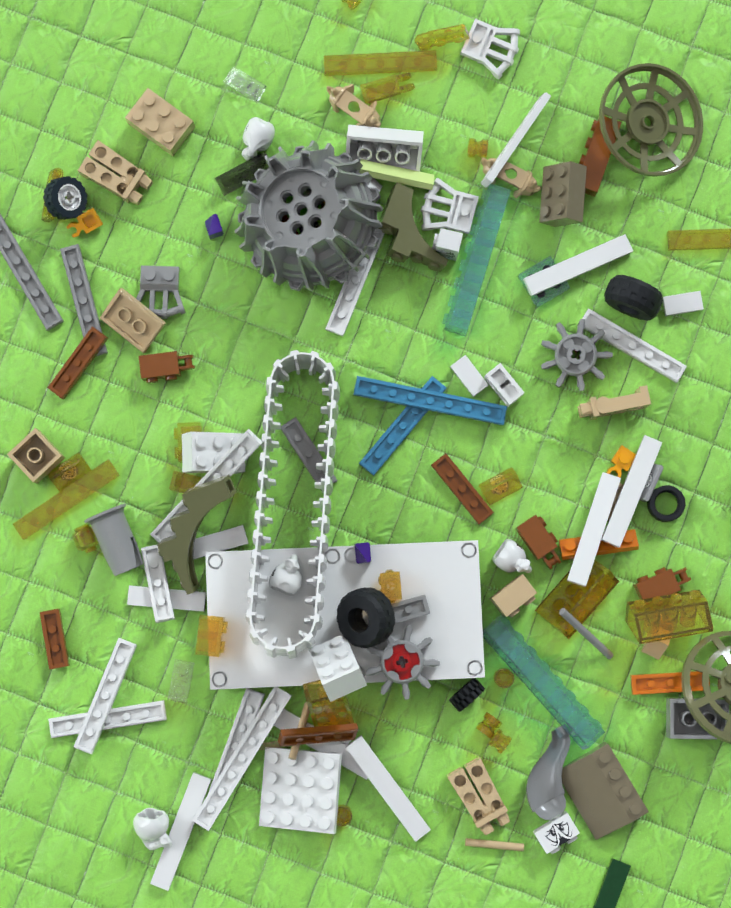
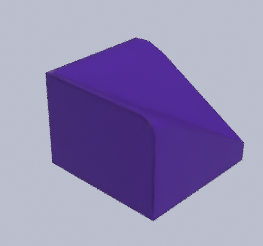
M213 214L205 221L210 240L224 234L218 215Z
M370 543L354 544L356 563H370Z

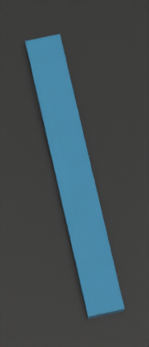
M357 376L353 394L359 397L498 425H504L507 406L361 376Z

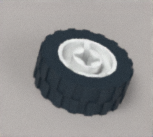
M71 176L60 177L51 180L46 185L43 196L44 204L47 207V211L53 217H57L60 220L72 219L81 215L86 209L85 206L88 201L86 189L76 178H71Z

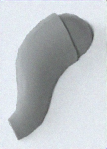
M565 724L551 732L552 741L545 753L532 768L527 779L526 793L532 812H535L545 820H552L563 813L566 808L561 775L571 740Z

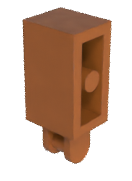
M177 351L139 356L141 379L147 383H156L158 379L163 378L166 381L177 380V377L181 376V371L195 369V365L192 364L194 356H179ZM181 360H184L185 366H180Z
M534 515L515 529L535 559L539 560L542 558L546 566L551 570L553 565L561 563V560L553 550L558 547L556 545L558 541L552 532L548 533L545 529L547 525L543 518ZM550 552L553 557L547 560L545 555Z
M663 567L654 571V576L648 578V575L638 578V583L633 585L642 605L646 606L680 591L679 585L691 580V577H688L686 573L687 568L685 567L673 572L672 569L666 570ZM679 574V577L681 579V581L677 582L675 578V575Z

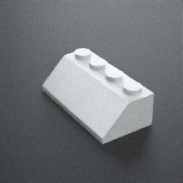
M348 125L346 153L352 157V161L363 159L420 172L424 131Z

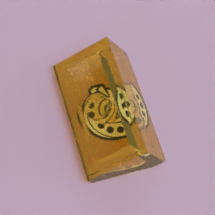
M80 452L54 468L48 476L59 492H61L92 470Z
M509 468L479 484V488L489 505L523 488L513 468Z

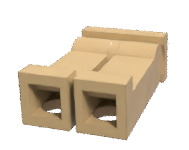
M97 140L89 152L90 158L87 156L79 167V174L114 193L126 203L131 202L139 205L143 195L136 191L140 186L148 191L153 184L152 180L146 175L144 170L138 169Z
M645 385L636 389L635 394L610 399L600 397L597 400L596 397H591L587 403L580 404L577 408L579 418L589 416L590 420H594L598 417L645 409L651 405L648 387Z
M477 757L464 764V767L480 793L482 801L462 766L446 776L472 816L476 827L480 828L486 836L494 831L490 821L497 818L499 824L504 826L510 822L507 814L508 809L502 802L481 758Z

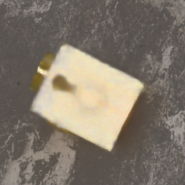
M391 569L386 570L385 573H380L378 583L381 585L380 591L384 593L391 603L402 599L400 571L394 572Z

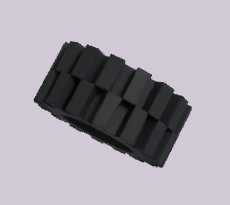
M472 678L449 701L461 712L481 695L485 688L476 678Z

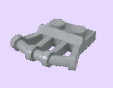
M141 266L140 291L136 299L141 302L145 292L150 291L149 310L158 317H162V319H167L179 313L181 315L186 313L179 295L180 268L173 266ZM155 292H163L162 310L155 309ZM169 292H173L178 306L168 309Z

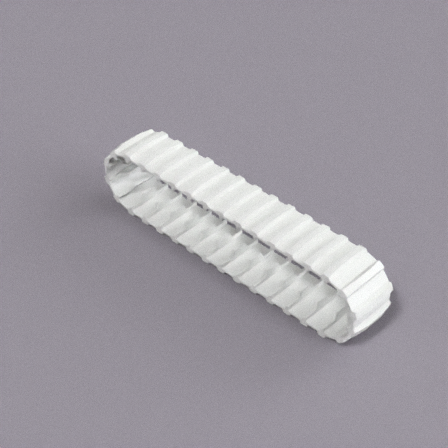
M298 350L290 351V355L282 360L277 359L274 362L271 377H267L266 380L268 396H265L264 409L266 415H264L262 423L265 433L261 437L263 452L260 453L259 465L262 471L258 474L257 483L260 491H257L256 504L259 510L255 511L254 514L257 530L253 531L252 540L255 549L251 552V562L254 568L249 572V581L252 584V589H249L247 594L250 609H247L245 619L252 627L249 634L252 642L255 645H261L266 650L267 655L274 658L279 655L289 656L292 659L296 658L297 654L306 648L311 649L315 644L314 638L317 630H321L323 622L319 611L324 607V598L320 592L324 591L326 583L322 572H325L327 568V558L323 553L327 552L329 544L325 534L330 530V520L327 515L331 512V499L329 496L333 491L331 477L334 474V461L332 458H334L336 452L334 440L337 436V424L335 421H337L339 413L337 403L340 398V387L338 382L335 381L336 371L332 364L326 363L319 357V353L311 351V353L298 352ZM300 369H309V375L311 376L315 375L316 372L322 374L319 376L320 384L325 382L328 385V388H322V395L329 396V400H331V402H327V406L321 407V413L328 414L330 421H326L325 425H319V432L326 433L328 440H324V444H318V451L325 452L327 459H323L322 463H316V469L323 470L325 479L321 478V482H315V488L322 489L324 498H320L319 501H313V507L321 509L322 517H318V520H312V527H319L321 537H316V540H310V546L318 547L319 557L315 556V559H309L308 561L309 565L316 566L318 576H313V579H307V584L314 585L317 589L316 596H312V599H305L306 604L315 607V615L310 616V618H304V624H311L312 628L308 634L306 632L303 633L301 630L298 632L303 640L292 645L291 639L287 638L289 646L278 647L276 646L278 642L277 637H274L270 644L262 640L263 636L268 633L266 628L261 631L259 629L255 630V623L265 621L263 615L256 614V604L266 601V596L258 595V584L268 582V577L260 575L259 569L260 565H264V562H270L268 556H262L261 546L271 543V537L263 536V527H267V524H273V519L265 517L264 511L265 508H269V505L275 504L273 498H267L266 489H270V486H276V479L268 478V470L272 471V467H278L277 460H271L269 457V453L273 452L274 448H279V442L272 441L271 433L281 429L279 422H273V415H277V411L283 410L282 404L275 403L274 397H278V393L284 392V386L278 385L280 380L282 382L285 380L289 381L288 373L296 370L297 375H299Z

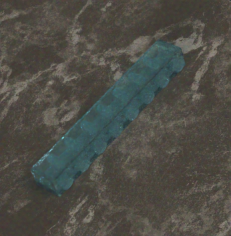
M490 184L488 189H483L481 199L484 202L482 207L478 206L475 217H478L477 224H472L470 235H473L472 241H467L464 250L468 254L466 260H461L459 270L462 273L460 278L456 277L453 286L456 289L455 296H450L447 305L451 309L449 314L445 313L442 324L445 325L444 330L465 337L467 335L511 192L510 189Z
M499 615L483 629V638L582 750L590 748L605 733L601 723L591 717L589 710L576 700V696L571 690H567L561 678L551 672L549 665L537 656V652L533 647L527 645L522 634L511 627V623L506 617Z

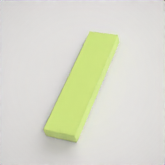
M363 159L360 160V163L363 165L359 171L360 174L368 171L376 179L428 190L433 189V174Z

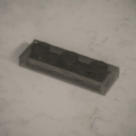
M263 152L216 177L215 180L222 194L225 196L244 186L242 184L243 181L252 182L256 180L254 174L258 169L267 170L269 168L264 157L267 154Z

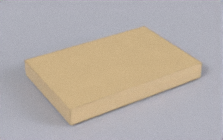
M119 288L100 316L102 321L142 353H146L166 324V322L123 288Z

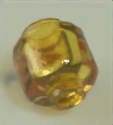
M87 523L74 529L75 532L72 534V538L77 550H85L86 553L97 549L96 545L99 543L92 526H89Z

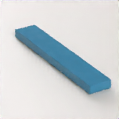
M432 376L421 389L443 393L447 388ZM406 406L359 464L374 476L428 410Z

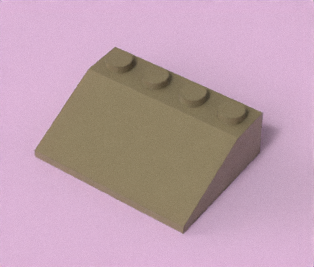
M603 742L562 768V784L595 840L637 820L649 812L608 743Z

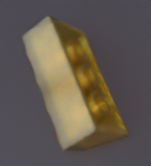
M594 560L586 587L567 581L568 572L535 609L542 618L567 639H570L577 630L559 614V611L565 608L583 624L620 582L609 569Z
M700 590L627 602L625 621L639 644L713 631L708 601Z

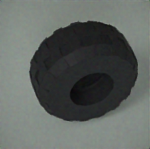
M616 275L609 281L604 293L605 302L609 306L630 317L645 321L655 318L663 303L662 293L657 288L642 280L626 275Z
M364 587L347 593L340 600L337 608L338 628L343 637L356 647L369 648L385 642L393 632L395 625L394 608L384 593L375 588ZM363 610L368 615L369 626L365 623L363 619Z

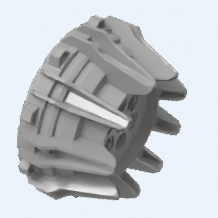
M312 140L307 147H296L291 156H288L280 146L278 148L279 153L270 158L267 155L264 156L269 168L267 170L258 169L255 172L256 183L250 181L242 182L245 190L242 197L237 196L236 199L246 205V209L238 214V222L241 224L235 230V234L245 238L239 247L244 252L253 251L254 255L251 263L256 268H261L260 274L266 278L273 273V282L279 286L288 280L292 290L300 291L306 285L309 291H313L314 285H322L328 289L332 280H337L342 284L348 280V272L352 268L357 272L359 271L356 266L364 257L370 258L366 254L367 250L377 247L379 242L374 232L375 229L382 227V223L377 220V212L383 211V208L380 204L376 203L381 198L378 189L368 187L373 177L368 171L360 174L359 171L363 165L358 159L352 161V157L344 152L337 157L334 156V147L331 143H327L324 149H319V145ZM311 189V194L308 197H304V192ZM289 196H293V201L287 204L286 199ZM325 201L324 208L318 209V204ZM303 208H307V213L300 216V211ZM288 214L289 220L283 223V216ZM317 220H321L320 227L314 228V223ZM303 227V232L296 235L297 228Z

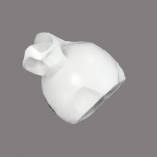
M253 117L249 120L243 132V142L248 147L241 154L246 161L256 158L257 151H265L269 148L275 135L273 124L258 117Z
M511 539L504 540L492 558L498 568L508 573L514 571L530 573L532 571L530 560L526 559L525 551L518 543Z
M293 554L273 570L269 579L270 588L290 596H294L298 592L302 582V575L299 571L297 555Z
M146 808L137 813L133 820L134 829L146 848L149 850L161 847L171 848L172 840L166 834L169 826L168 815L164 811L154 808Z

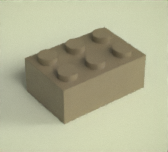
M569 161L543 167L539 223L553 227L583 223L587 166Z

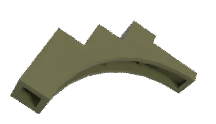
M229 474L185 491L182 494L183 503L188 510L177 513L170 519V527L175 535L164 538L157 544L158 553L163 557L164 562L172 560L173 569L178 573L181 587L186 591L187 595L194 593L200 586L193 560L194 542L198 528L212 508L231 498L237 492Z

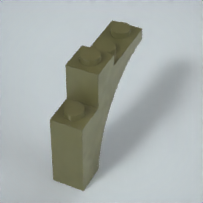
M396 183L390 192L380 218L382 227L378 228L387 235H394L387 256L396 262L403 263L408 258H411L415 263H422L433 271L441 272L447 265L448 259L433 250L425 242L416 227L412 214L414 190Z

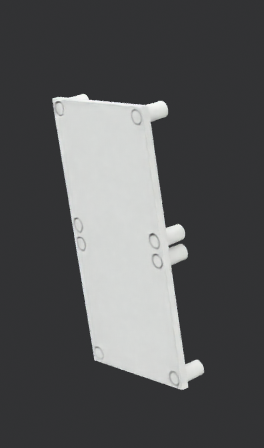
M478 540L370 545L371 562L361 564L356 563L355 546L328 547L327 552L323 553L327 558V568L325 572H322L326 581L325 589L320 592L324 598V607L319 611L323 622L321 630H317L313 647L342 635L338 628L337 608L340 600L353 590L364 587L375 588L384 593L391 604L425 595L430 614L395 623L391 634L395 641L403 640L407 625H412L410 642L415 645H419L424 639L431 637L433 640L431 644L421 651L423 659L438 660L440 665L435 667L423 666L421 676L427 680L485 678ZM318 547L261 550L262 556H268L270 562H264V565H260L259 569L260 575L268 577V582L258 584V595L266 596V601L256 604V614L263 615L265 621L255 623V630L267 629L268 633L263 636L262 640L270 644L271 640L273 641L274 637L278 638L276 644L278 647L289 646L287 638L291 639L292 645L297 644L303 640L298 632L301 630L303 633L306 632L308 634L312 628L311 624H304V618H310V616L315 615V607L306 604L305 599H312V596H316L317 588L314 585H308L307 579H313V576H318L316 566L309 565L308 563L309 559H315V556L319 557ZM252 550L205 552L210 690L322 685L309 648L298 653L296 658L290 659L289 656L279 655L274 658L268 656L266 650L261 645H255L249 636L252 627L245 619L246 611L250 609L247 594L248 590L252 589V584L249 581V572L254 568L251 562ZM295 554L298 556L302 582L298 592L294 596H290L270 588L269 579L273 570L278 565L284 563L286 559ZM363 610V619L365 623L369 626L368 615ZM386 640L375 647L384 650L388 645V641ZM349 642L366 683L386 682L387 677L383 672L376 673L375 675L366 674L369 668L380 665V656L371 654L366 650L367 648L356 647ZM400 656L399 661H396V663L400 664L401 667H405L404 664L407 662V659H403V656Z

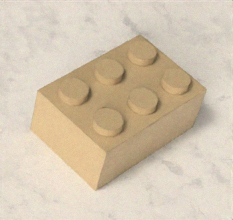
M149 88L146 89L125 117L131 127L171 156L175 155L195 128L192 119Z

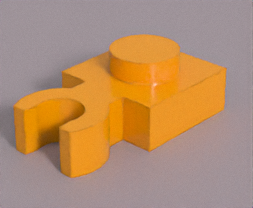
M91 208L77 216L78 222L69 223L67 229L71 227L77 229V232L72 234L74 238L79 236L81 230H84L87 234L102 226L103 222L95 209Z
M621 445L610 461L615 464L614 467L609 468L606 473L610 474L611 471H615L617 473L616 477L621 478V470L626 472L629 470L636 454Z

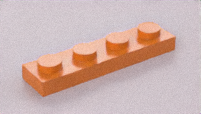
M635 529L626 531L619 548L600 541L596 555L638 550L639 544ZM581 537L559 540L562 560L574 559Z
M682 672L630 675L632 695L683 692L681 683ZM690 672L691 691H703L702 672Z

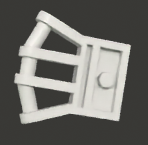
M475 19L460 55L483 64L496 79H500L502 73L509 66L513 65L515 54H518L520 30L515 28H497ZM509 35L511 36V44L494 36ZM491 43L508 50L507 56L489 49ZM486 55L499 61H502L503 63L498 68H496L486 58Z
M436 178L433 189L425 193V203L421 207L423 216L422 230L429 231L447 228L469 234L479 196L456 191L439 178ZM441 188L452 195L453 200L437 196L436 193ZM432 202L451 206L450 211L446 212L431 208ZM430 214L448 219L446 222L431 223Z

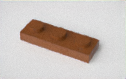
M60 609L40 612L49 670L70 666Z

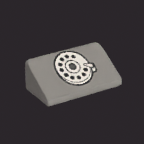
M653 465L639 499L644 503L649 501L664 466Z

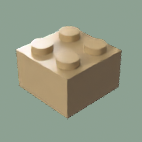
M37 428L32 430L7 454L31 481L36 484L65 459L64 455Z
M522 574L489 599L503 617L509 616V618H512L521 611L519 609L521 605L527 606L536 599L534 595L537 592Z

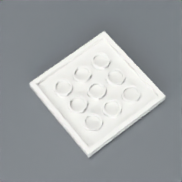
M265 747L259 826L336 834L342 754L299 750L296 760H291L288 758L291 749Z

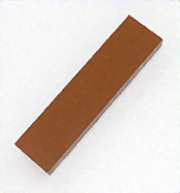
M92 326L47 388L61 399H65L106 343L108 337Z
M446 453L431 464L432 468L478 525L494 513Z
M353 723L281 729L278 743L279 746L355 740L358 725Z

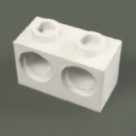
M501 363L484 376V379L507 407L524 394V391Z

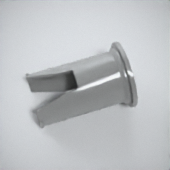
M126 504L113 507L84 520L85 523L92 526L103 555L114 576L143 565L137 542L124 514Z

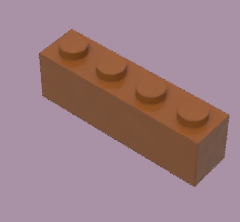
M604 116L606 130L613 144L616 141V136L612 126V119ZM594 119L591 131H594L592 138L588 137L585 148L588 149L586 155L582 154L579 164L587 166L585 194L594 197L598 192L611 155L604 141L599 119ZM617 121L618 129H620L622 122Z

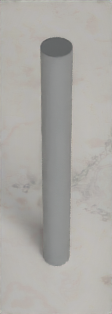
M565 608L559 611V614L607 659L613 657V653Z

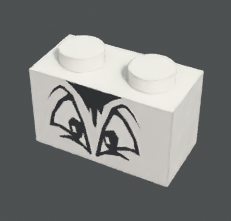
M440 228V233H435L432 249L441 256L456 261L463 233Z
M566 811L533 831L546 854L549 852L551 854L556 853L561 849L560 846L565 842L568 844L572 843L578 838L577 835L580 834Z

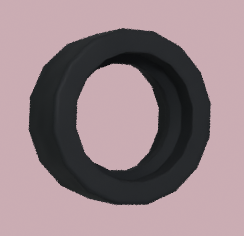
M664 485L654 489L649 501H647L649 513L661 522H671L679 518L686 506L685 497L682 492L671 485ZM661 493H671L677 499V508L674 513L663 515L657 511L655 501Z

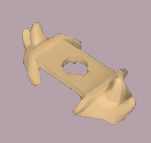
M354 84L345 87L337 86L336 88L327 86L326 89L330 95L329 102L333 107V111L338 113V108H340L359 123L356 124L358 126H381L380 115L375 109L377 101L372 102L368 106L353 95ZM351 102H357L359 104V112H351L348 109V105Z
M484 157L482 158L481 162L485 175L497 158H490L488 160ZM509 162L505 163L496 176L518 188L513 193L515 198H518L520 195L532 196L542 188L537 185V181L532 176L531 171H525ZM512 169L516 171V178L509 179L506 176L505 170ZM494 179L490 185H494L496 180Z

